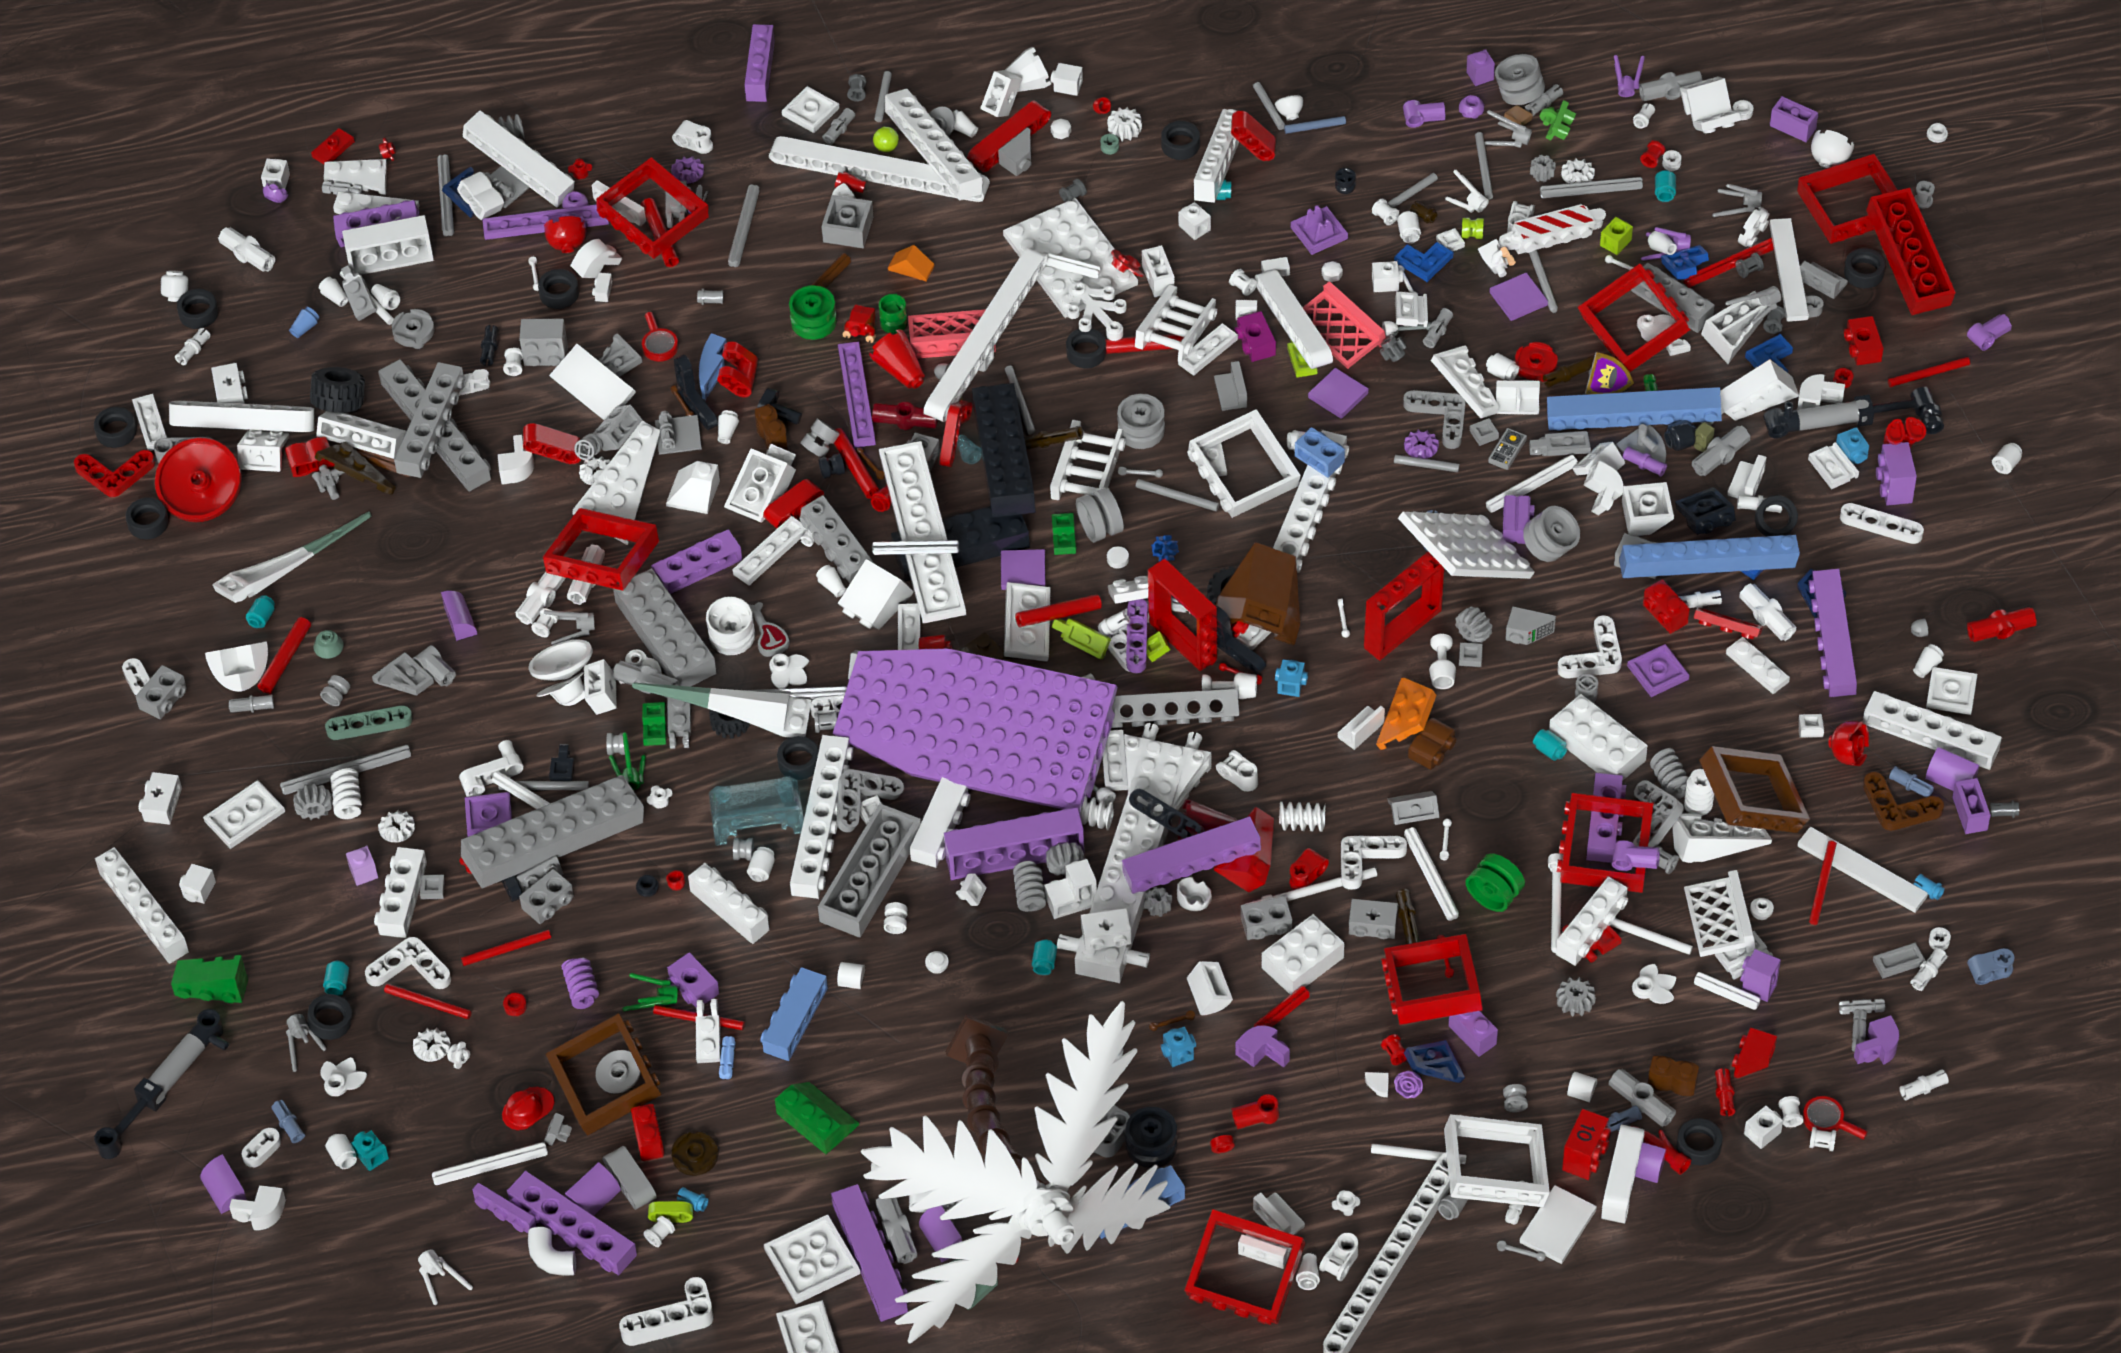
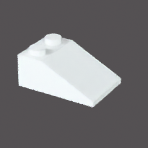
M750 449L724 507L762 523L765 519L763 517L764 510L786 492L796 469L786 462Z

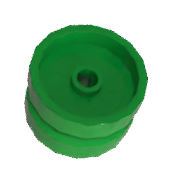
M814 285L805 286L795 291L790 297L791 325L793 331L798 336L804 339L816 340L831 334L836 327L837 316L834 296L828 289Z
M1487 854L1479 862L1477 868L1466 878L1465 885L1468 892L1479 904L1495 912H1504L1512 903L1513 898L1525 887V880L1519 869L1508 859L1497 854Z

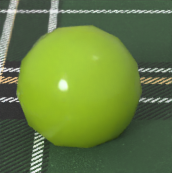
M882 127L873 136L874 146L879 151L890 152L898 145V134L891 127Z

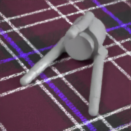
M1490 110L1487 111L1489 115L1501 120L1498 122V125L1513 131L1512 139H1515V142L1485 141V145L1515 146L1521 148L1522 144L1528 145L1532 129L1519 125Z
M1727 184V188L1736 191L1718 189V193L1744 197L1743 205H1747V207L1713 213L1712 216L1718 217L1753 212L1755 208L1761 207L1762 192Z
M1772 286L1758 293L1726 301L1725 304L1731 305L1759 298L1760 303L1763 306H1768V308L1752 321V324L1755 325L1770 311L1777 308L1776 303L1781 301V293L1777 287Z
M544 610L543 612L546 615L558 616V620H576L577 629H581L580 632L552 641V645L589 635V630H595L593 613Z
M302 1014L292 1015L287 1020L289 1029L286 1031L289 1040L293 1072L297 1071L293 1037L302 1038L305 1043H308L307 1033L309 1032L323 1051L326 1050L321 1039L310 1031Z

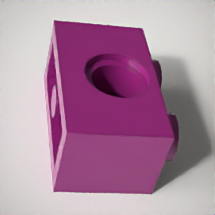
M1261 311L1237 318L1235 333L1238 334V340H1242L1244 354L1249 355L1251 362L1276 355V341Z

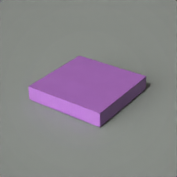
M1527 273L1490 288V294L1510 321L1548 305V300Z
M1334 368L1308 393V398L1342 419L1368 394V388L1337 368Z
M1045 549L1001 551V589L1006 590L1007 582L1045 587Z
M1666 644L1627 663L1628 668L1650 697L1689 680V674Z
M510 792L465 797L468 837L512 819Z

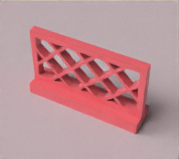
M1329 281L1323 286L1324 291L1302 308L1306 314H1313L1312 322L1315 327L1327 326V333H1320L1323 339H1326L1325 342L1329 346L1332 355L1349 369L1377 345L1381 348L1380 344L1386 339V335L1379 325ZM1323 299L1329 302V308H1317V305ZM1317 313H1328V321H1316ZM1341 313L1343 320L1331 321V314ZM1330 326H1342L1341 333H1330ZM1345 326H1355L1357 328L1356 333H1345ZM1341 338L1340 346H1331L1329 339ZM1344 338H1356L1355 346H1344ZM1359 338H1368L1371 341L1366 346H1358ZM1343 351H1355L1354 356L1348 361L1343 357Z
M986 309L908 316L910 344L917 359L957 355L973 331L968 326L972 323L976 325L979 321L977 319L982 317ZM958 319H965V320H966V321H965L964 323H962V324L959 323V322H957ZM945 321V323L941 326L936 324L935 322ZM919 322L924 323L920 328L913 324ZM950 325L956 327L952 332L947 329ZM929 327L935 329V331H933L932 333H929L925 330Z

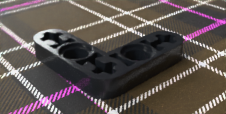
M684 354L675 358L674 368L677 389L683 401L694 415L698 416V420L707 430L718 426V420L714 412L695 390L693 368L689 359Z
M1216 606L1217 647L1252 673L1259 675L1267 666L1265 661L1232 636L1229 616L1222 608Z

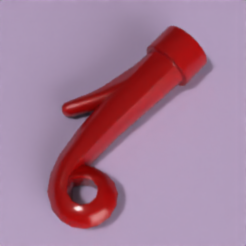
M1645 1130L1643 1142L1666 1149L1665 1161L1679 1175L1683 1174L1689 1168L1691 1159L1685 1154L1679 1153L1672 1146L1663 1130H1659L1660 1139Z

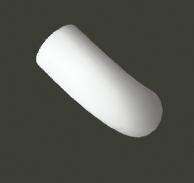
M534 1227L528 1230L529 1253L539 1268L555 1275L566 1276L576 1274V1256L574 1251L561 1252L555 1250L552 1247V1231L548 1228Z

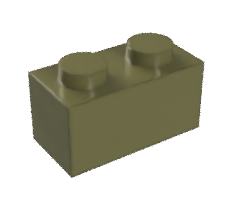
M1705 422L1695 431L1696 442L1694 447L1701 452L1707 450L1709 443L1714 437L1715 428Z

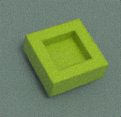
M1160 631L1147 639V656L1152 662L1170 651L1168 643Z

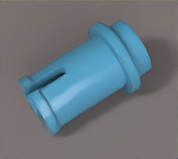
M1923 874L1918 875L1915 879L1918 883L1914 882L1913 884L1927 892L1930 899L1938 900L1944 893L1941 883H1935Z
M682 1187L678 1192V1195L681 1197L677 1196V1201L692 1204L696 1212L706 1209L709 1200L705 1194L701 1193L699 1195L685 1187Z

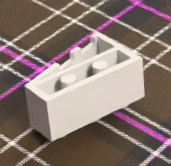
M1759 298L1732 304L1706 320L1701 335L1729 364L1763 318L1755 325L1752 324V321L1768 306H1763Z
M1771 359L1720 391L1723 410L1735 421L1799 396L1793 377Z

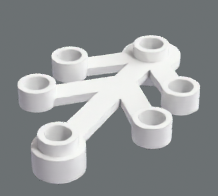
M1083 282L1073 283L1069 287L1072 303L1067 307V316L1071 319L1078 318L1080 315L1079 306L1083 301L1086 307L1083 318L1079 320V329L1082 332L1091 330V319L1094 313L1106 327L1107 338L1112 341L1120 340L1123 337L1122 325L1119 322L1112 321L1103 310L1115 311L1120 314L1124 313L1127 309L1126 301L1118 299L1113 303L1093 300L1091 297H1100L1107 301L1114 299V288L1106 286L1100 290L1089 288Z

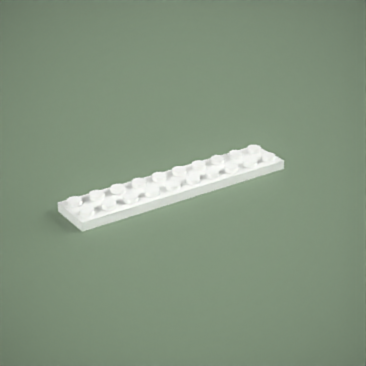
M922 442L879 449L901 541L947 540ZM951 553L905 554L922 622L928 623L966 615Z

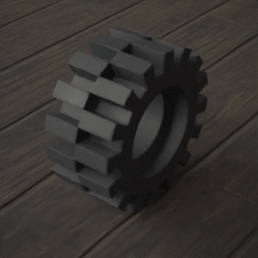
M713 710L709 711L712 730L716 731L718 736L722 733V738H726L729 735L731 739L734 738V734L739 737L741 736V731L745 733L747 731L746 728L750 727L748 722L737 718L732 721H725L722 717L726 714Z

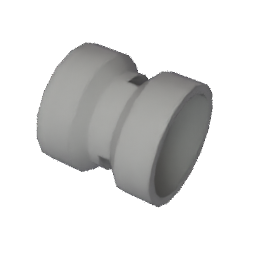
M588 434L575 444V453L580 459L589 460L601 451L602 441L597 435Z
M1591 674L1580 675L1576 680L1575 698L1582 694L1594 703L1598 693L1597 678Z
M333 675L328 681V687L323 688L320 696L329 705L339 706L343 700L342 696L349 691L350 684L344 678Z

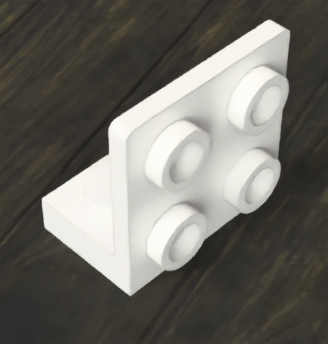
M247 431L237 445L240 469L280 472L282 470V447L289 439V433H283V431Z

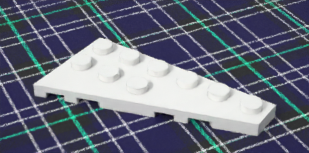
M641 421L575 506L573 515L579 508L635 520L659 440L660 430ZM615 538L623 542L624 544L628 545L629 541Z

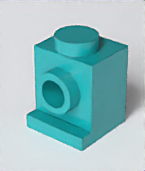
M372 1130L367 1133H358L354 1137V1141L351 1142L357 1157L368 1171L389 1159L386 1146L380 1142Z

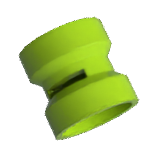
M1463 218L1462 238L1475 237L1476 239H1483L1484 218H1477L1476 220Z

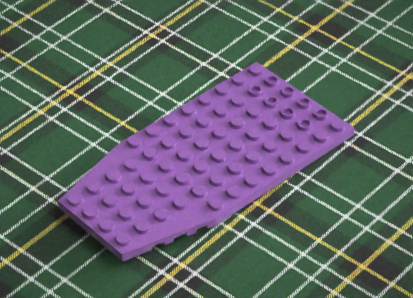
M952 649L858 651L833 735L849 738L850 745L858 749L860 748L868 754L914 777L940 782L943 777L953 783L967 786L968 789L1062 810L1078 807L1080 813L1085 795L1088 798L1091 797L1115 716L1111 708L1118 687L1115 684Z

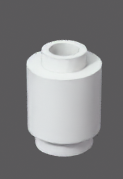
M1411 211L1403 212L1397 218L1400 237L1406 243H1414L1419 240L1421 234L1418 216Z
M1496 353L1494 356L1491 355L1486 363L1489 373L1505 381H1513L1519 372V366L1516 365V362L1499 353Z
M2015 443L2004 445L1992 460L1995 470L2003 474L2010 473L2021 460L2022 449Z
M759 847L754 851L747 869V874L752 880L762 882L769 878L775 861L774 852L766 847Z
M334 1134L328 1139L325 1147L335 1165L341 1169L352 1167L356 1163L357 1158L356 1152L345 1134Z

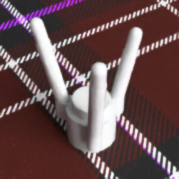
M1454 170V174L1471 191L1467 197L1468 204L1450 197L1445 199L1467 209L1470 213L1474 210L1478 213L1482 212L1488 205L1489 200L1478 192L1463 175Z
M427 1250L418 1258V1262L422 1266L419 1271L424 1278L434 1305H437L438 1302L428 1274L435 1275L440 1273L444 1276L445 1272L442 1267L467 1289H473L442 1257H438L434 1250Z

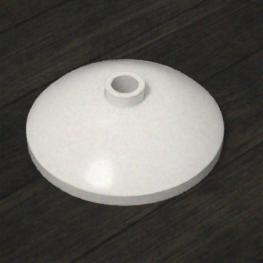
M569 640L557 643L538 653L529 663V671L533 677L541 680L555 681L568 679L588 663L593 649L591 644L585 640Z

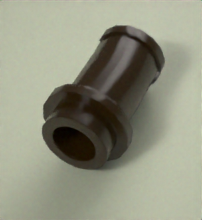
M1419 201L1414 202L1416 205L1412 204L1410 211L1416 213L1425 223H1433L1437 219L1438 214L1434 208H1428Z

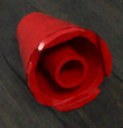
M896 330L898 333L892 335L890 332L872 347L874 352L873 354L870 352V358L907 388L916 389L923 384L925 375L903 330Z

